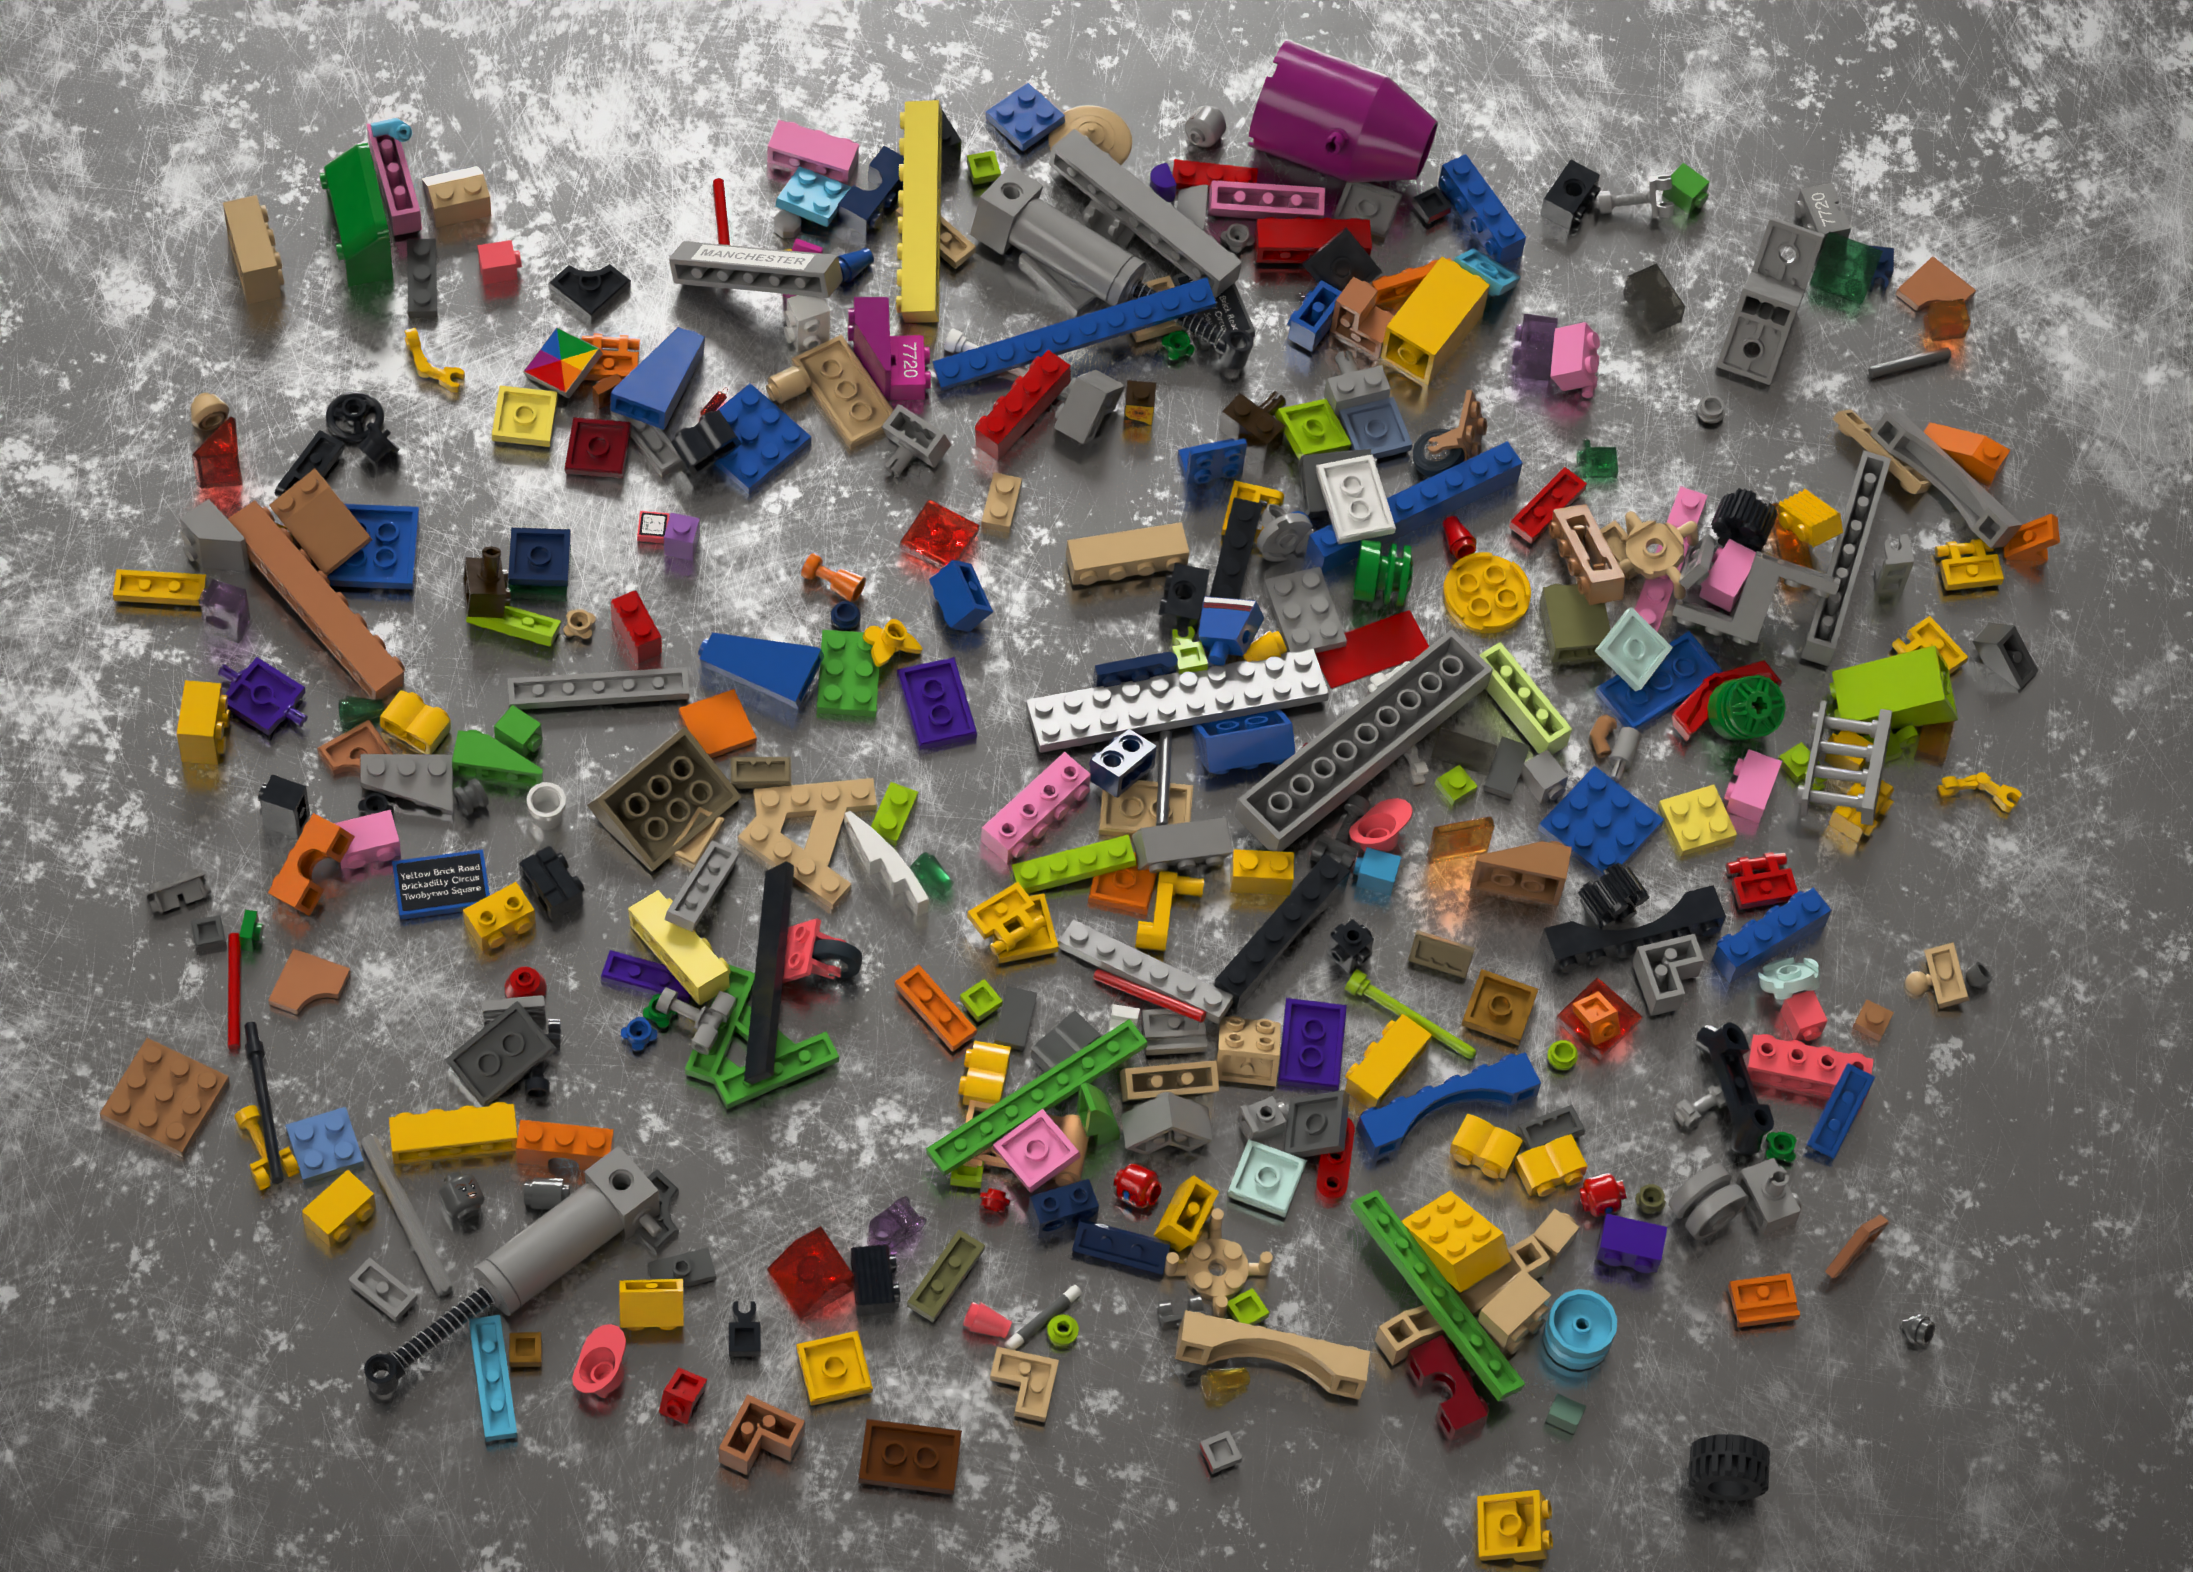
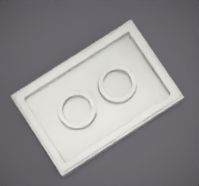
M1373 454L1316 465L1315 471L1338 544L1395 533L1396 527Z

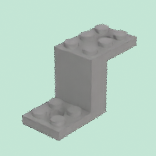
M1770 217L1752 271L1739 298L1716 367L1767 385L1771 384L1790 328L1802 302L1825 236L1824 234ZM1785 246L1792 247L1796 252V257L1792 260L1784 259L1780 254L1781 248ZM1748 342L1757 343L1761 349L1760 353L1757 355L1748 354L1745 350V344Z
M1757 551L1734 617L1678 599L1672 615L1678 617V623L1690 627L1697 623L1706 626L1704 631L1710 634L1721 636L1724 632L1733 635V641L1749 646L1750 642L1757 643L1779 576L1785 578L1784 583L1789 586L1801 588L1803 584L1812 587V593L1829 598L1830 594H1837L1841 579Z

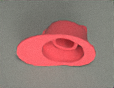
M1399 798L1379 802L1350 827V838L1360 844L1364 853L1366 847L1386 853L1392 851L1397 846L1399 831L1412 817L1413 810L1411 804Z
M612 1324L602 1325L593 1330L587 1337L572 1377L573 1385L579 1392L585 1394L595 1393L601 1398H606L610 1392H613L622 1383L625 1375L622 1358L625 1352L626 1338L624 1332L618 1326Z

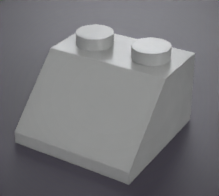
M207 499L180 518L182 528L180 535L184 540L183 551L191 561L196 560L203 568L246 571L250 568L244 536L210 499Z

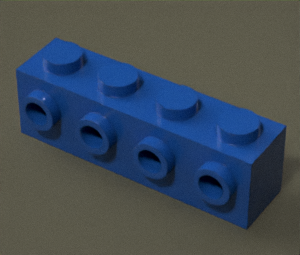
M1464 154L1443 164L1438 182L1439 186L1491 258L1504 265L1522 256L1526 236L1469 157Z
M1814 887L1805 893L1799 891L1785 905L1781 907L1776 905L1769 909L1760 920L1755 921L1753 919L1742 926L1740 932L1735 935L1727 934L1722 937L1716 944L1717 948L1712 962L1726 980L1732 983L1825 927L1832 910Z

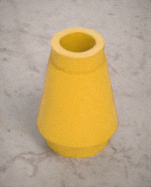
M1269 631L1252 642L1246 654L1243 655L1244 660L1247 662L1260 661L1273 656L1281 657V654L1287 653L1285 643L1279 631L1273 633Z

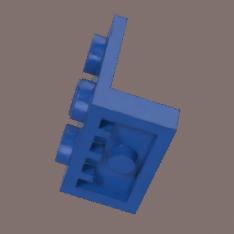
M1232 438L1178 449V458L1186 483L1203 484L1211 479L1221 477L1232 478L1243 473L1247 449L1246 439L1234 440Z

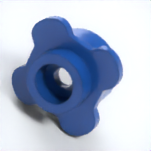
M641 1016L631 1020L627 1027H623L620 1032L621 1037L627 1039L635 1051H642L645 1044L649 1041H655L658 1036L657 1030L651 1028L650 1023ZM641 1032L642 1035L637 1036L636 1033Z

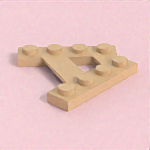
M873 778L753 789L756 817L740 833L738 843L772 867L786 861L794 865L793 882L833 910L851 890V883L828 866L843 823L844 814L848 811L877 810ZM815 816L804 849L781 833L786 818Z

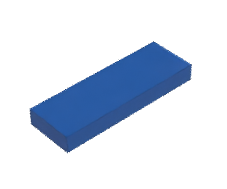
M1849 1063L1846 1064L1806 1146L1835 1159L1875 1076Z

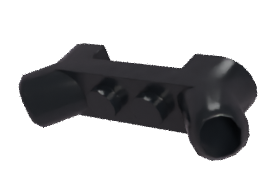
M1731 1022L1725 1023L1720 1028L1712 1025L1704 1026L1697 1034L1696 1046L1699 1050L1710 1054L1734 1123L1730 1147L1733 1151L1740 1154L1755 1155L1760 1152L1763 1136L1773 1129L1774 1120L1769 1105L1758 1103L1743 1059V1055L1750 1050L1746 1036L1739 1026Z

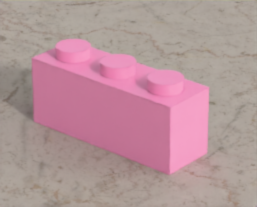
M778 120L767 150L768 163L795 171L801 166L846 185L849 184L859 160L858 143H854L847 138L828 135L820 130L801 127L794 122Z

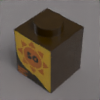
M1127 380L1123 423L1152 425L1156 383Z

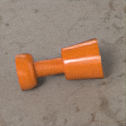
M812 553L803 565L801 576L808 580L815 579L818 576L831 583L830 589L847 601L855 603L864 589L866 578L843 569L834 572L822 566V558Z

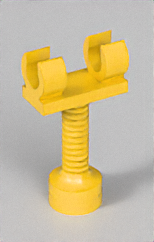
M250 1105L239 1110L234 1115V1119L240 1129L248 1130L262 1159L249 1164L258 1188L263 1190L271 1186L270 1178L266 1170H269L263 1132L258 1125L261 1121L260 1113L256 1105ZM289 1146L280 1150L281 1164L287 1175L291 1177L300 1173L298 1163L291 1153Z

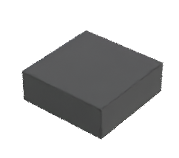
M221 915L190 920L196 952L227 946Z

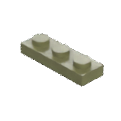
M958 1229L907 1301V1307L934 1322L984 1252L985 1245Z

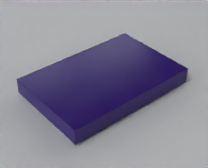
M955 657L897 669L898 681L919 751L977 738V730Z
M1286 998L1277 1085L1332 1092L1339 1091L1347 1005Z

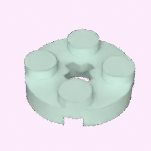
M1794 957L1775 960L1763 967V974L1758 973L1760 987L1766 992L1774 993L1775 998L1780 1000L1788 999L1793 996V993L1803 990H1816L1820 987L1819 965L1810 958H1803L1804 963H1795Z

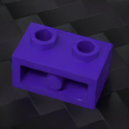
M1606 1213L1601 1228L1596 1259L1602 1260L1610 1266L1624 1265L1633 1267L1641 1273H1657L1662 1261L1668 1227Z

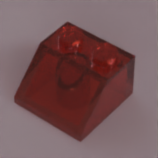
M822 1226L795 1240L767 1268V1272L799 1321L854 1289V1274Z

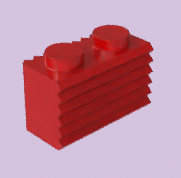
M631 591L612 599L611 621H614L616 630H619V635L624 640V644L627 645L629 653L632 654L634 663L639 664L662 653V636L637 591Z

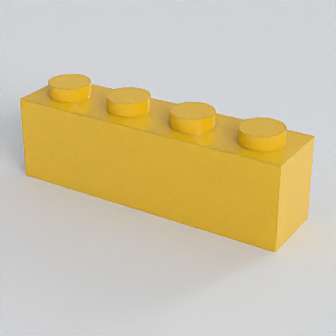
M496 1102L487 1107L463 1106L458 1110L451 1111L433 1109L423 1114L404 1112L397 1114L395 1117H389L393 1164L516 1151L517 1127L514 1104Z

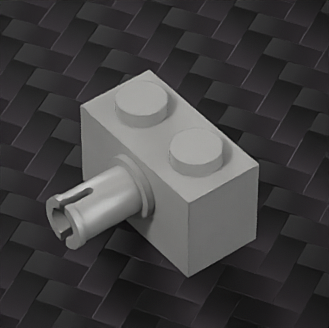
M1348 350L1345 352L1346 358L1343 351L1335 356V361L1342 375L1327 378L1324 399L1327 398L1338 419L1339 410L1387 399L1391 390L1382 365L1358 370L1353 353Z
M900 404L897 405L882 425L888 439L899 446L887 464L884 465V468L891 474L894 472L896 477H900L902 471L913 457H917L935 468L951 446L944 432Z
M1775 1158L1742 1169L1736 1181L1737 1185H1740L1749 1197L1747 1205L1762 1235L1795 1224L1802 1209L1799 1197L1796 1193L1791 1192L1787 1184L1789 1181L1787 1171L1782 1166H1778Z

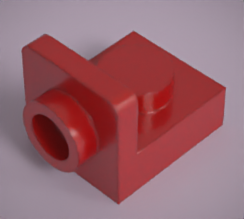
M678 1367L663 1391L659 1413L687 1424L691 1418L694 1405L706 1388L707 1379Z

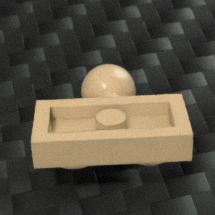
M1954 942L1924 950L1930 974L1926 975L1920 971L1910 973L1905 980L1908 992L1913 995H1922L1928 990L1929 986L1933 985L1939 1008L1969 1001Z

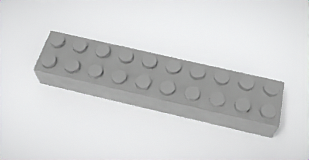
M1451 629L1239 797L1234 817L1269 851H1283L1484 690L1489 684L1493 668Z

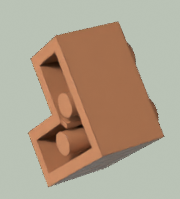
M1353 277L1335 301L1330 332L1379 359L1386 326L1394 315L1375 306L1377 289L1373 288L1370 283Z
M747 1394L719 1447V1463L748 1475L761 1449L791 1461L805 1435V1421Z

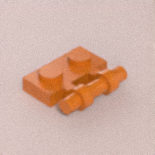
M594 333L593 336L582 335V340L600 348L603 353L584 380L599 381L602 378H609L617 373L623 380L638 366L639 352H630L628 349L640 350V339L629 338V335H620V338L603 337V334ZM602 348H611V349H619V350H618V351L602 350Z

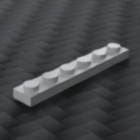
M687 667L508 678L509 708L512 705L518 709L689 699Z
M1074 919L1058 941L1060 949L1101 969L1206 1011L1205 1018L1214 1023H1220L1233 1003V995Z

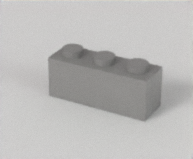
M1226 818L1140 828L1132 835L1138 869H1149L1150 873L1166 871L1169 866H1178L1179 870L1195 867V863L1206 862V866L1219 865L1224 863V859L1233 853Z

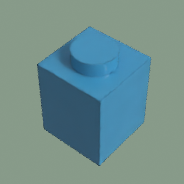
M1366 847L1364 857H1357L1353 874L1358 875L1356 886L1391 896L1401 857Z

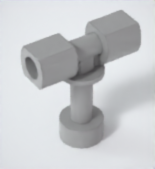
M666 987L658 999L656 1010L666 1015L672 1010L696 1021L694 1028L698 1029L692 1039L691 1048L699 1053L708 1055L718 1038V1027L721 1022H727L736 1006V998L726 992L719 991L711 1007L705 1005L699 1010L678 1000V992Z

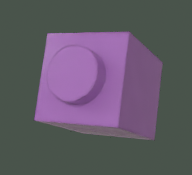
M670 513L664 535V555L693 561L700 537V518Z

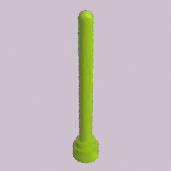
M1356 969L1345 986L1346 991L1354 996L1357 994L1360 996L1366 995L1398 1016L1404 1014L1432 1034V1037L1464 1057L1472 1059L1476 1056V1050L1472 1046L1371 985V980L1367 979L1368 975Z

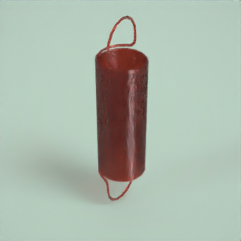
M718 391L700 411V416L710 411L715 412L727 399L726 394Z

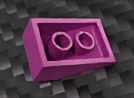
M854 297V308H848V341H853L855 355L886 400L890 401L891 345L889 297Z

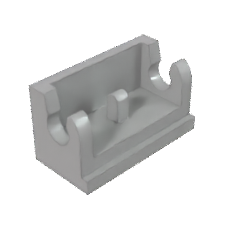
M1908 534L1899 536L1898 550L1891 548L1889 539L1885 540L1883 546L1885 560L1882 568L1876 565L1874 570L1875 594L1904 591L1915 562Z

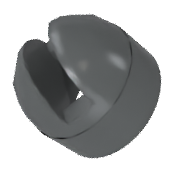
M1976 962L1966 972V982L1973 988L1980 989L1992 981L1990 972L1980 962Z

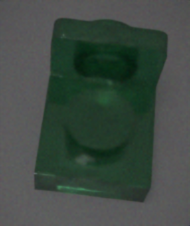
M1584 439L1582 448L1577 449L1576 463L1577 467H1582V477L1617 478L1618 461L1616 447H1591L1590 439Z

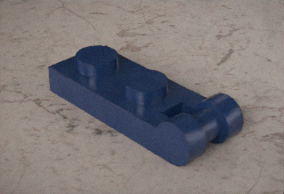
M1163 652L1098 664L1094 668L1095 687L1104 686L1105 688L1121 685L1122 682H1138L1149 680L1150 677L1176 673L1178 658L1172 652Z

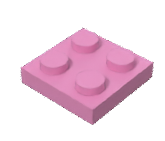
M1043 1109L993 1144L996 1153L1030 1193L1081 1157L1077 1148Z

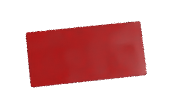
M1410 610L1345 632L1346 646L1315 654L1329 686L1334 688L1415 659L1429 648V645Z

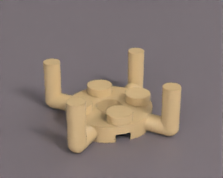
M1627 512L1625 521L1626 531L1629 536L1625 548L1626 559L1618 563L1623 574L1633 568L1646 579H1655L1668 575L1673 582L1675 598L1683 599L1686 596V590L1679 583L1681 573L1677 567L1684 560L1683 538L1687 537V543L1690 546H1695L1699 542L1697 523L1689 521L1676 528L1666 522L1665 524L1656 523V521L1642 522L1635 512ZM1651 544H1659L1663 547L1658 553L1647 551L1648 546Z
M1216 1208L1211 1213L1209 1239L1194 1245L1186 1264H1178L1179 1256L1177 1253H1168L1164 1272L1167 1276H1186L1191 1288L1199 1292L1203 1298L1212 1301L1213 1316L1224 1318L1228 1299L1235 1296L1244 1287L1248 1276H1265L1269 1274L1273 1256L1270 1252L1265 1251L1261 1254L1259 1263H1248L1246 1255L1238 1243L1222 1239L1221 1226L1224 1212ZM1215 1263L1221 1264L1226 1272L1221 1276H1215L1210 1273L1209 1266Z

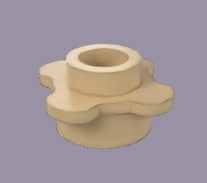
M582 609L569 611L566 615L567 625L563 628L564 634L568 637L575 635L581 636L582 639L591 638V627L596 621L594 614Z

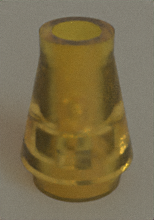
M1245 1367L1211 1369L1207 1371V1374L1201 1376L1202 1391L1207 1399L1214 1398L1219 1400L1250 1384V1376Z

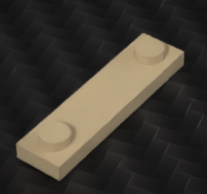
M1851 409L1838 411L1833 417V420L1839 424L1838 429L1844 435L1853 437L1868 452L1891 458L1888 470L1901 481L1900 486L1905 491L1911 494L1926 492L1930 488L1931 482L1880 445L1870 435L1873 429Z

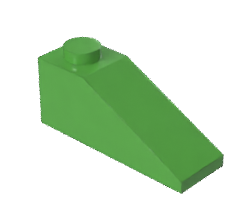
M458 730L452 758L453 776L534 787L543 782L542 768L495 738L477 730Z

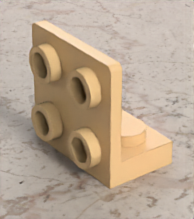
M1239 1016L1223 1017L1219 1023L1218 1080L1276 1086L1280 1059L1281 1024L1269 1019L1252 1020L1243 1019Z

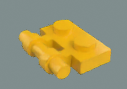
M1980 538L1971 539L1969 543L1957 544L1956 541L1946 542L1942 546H1935V556L1937 558L1947 557L1946 560H1941L1939 565L1945 590L2002 585L2004 576L1998 554L1986 555V552H1992L1994 548H1990ZM1972 554L1973 557L1961 558L1960 555Z
M1928 616L1908 630L1906 637L1911 641L1909 644L1906 645L1900 638L1891 644L1897 655L1936 646L1949 667V673L1964 665L1968 659V656L1931 616Z
M1019 882L1014 883L967 912L968 919L984 940L993 934L997 936L998 940L990 944V948L995 955L1004 950L1007 952L1016 947L1017 942L1026 937L1032 938L1039 933V929L1047 925L1042 915L1031 919L1028 913L1035 910V903ZM1018 921L1021 926L1009 933L1005 927Z

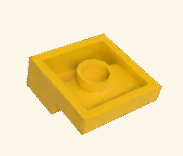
M1540 1490L1477 1496L1479 1558L1482 1561L1514 1558L1516 1562L1547 1559V1550L1553 1549L1552 1533L1550 1530H1546V1520L1552 1519V1506L1550 1500H1546Z

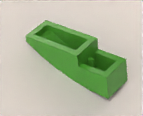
M1089 1083L1080 1084L1077 1113L1086 1136L1093 1135L1096 1146L1119 1140L1120 1130L1107 1096L1103 1091Z

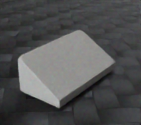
M1199 185L1179 190L1177 211L1186 218L1193 220L1204 231L1208 185Z

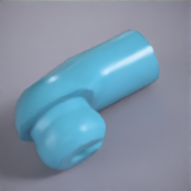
M398 118L370 123L373 137L388 134L398 141L406 142L412 136L411 127Z

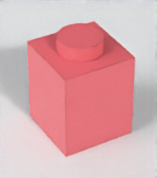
M512 240L477 245L483 285L518 279L517 268L522 267L519 250L514 251Z
M1814 990L1795 994L1785 999L1780 1010L1793 1040L1805 1039V1041H1811L1818 1038L1828 1021Z

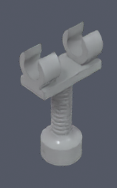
M1671 175L1648 176L1650 191L1647 194L1645 192L1644 194L1636 193L1615 197L1611 195L1610 191L1598 192L1600 213H1612L1613 208L1616 206L1647 204L1648 202L1651 204L1653 219L1674 216L1673 202L1657 203L1656 190L1663 191L1672 188Z

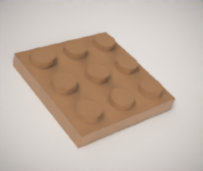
M146 1038L99 1113L100 1118L183 1157L230 1082L229 1076Z

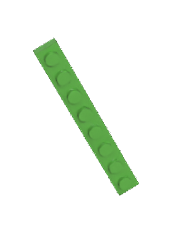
M1128 1019L927 1147L926 1154L943 1176L948 1175L993 1146L995 1142L1041 1109L1046 1112L1079 1091L1080 1084L1092 1083L1147 1047V1040L1133 1022Z
M1375 1190L1355 1199L1350 1208L1496 1400L1499 1402L1521 1391L1525 1386L1524 1381L1379 1191Z

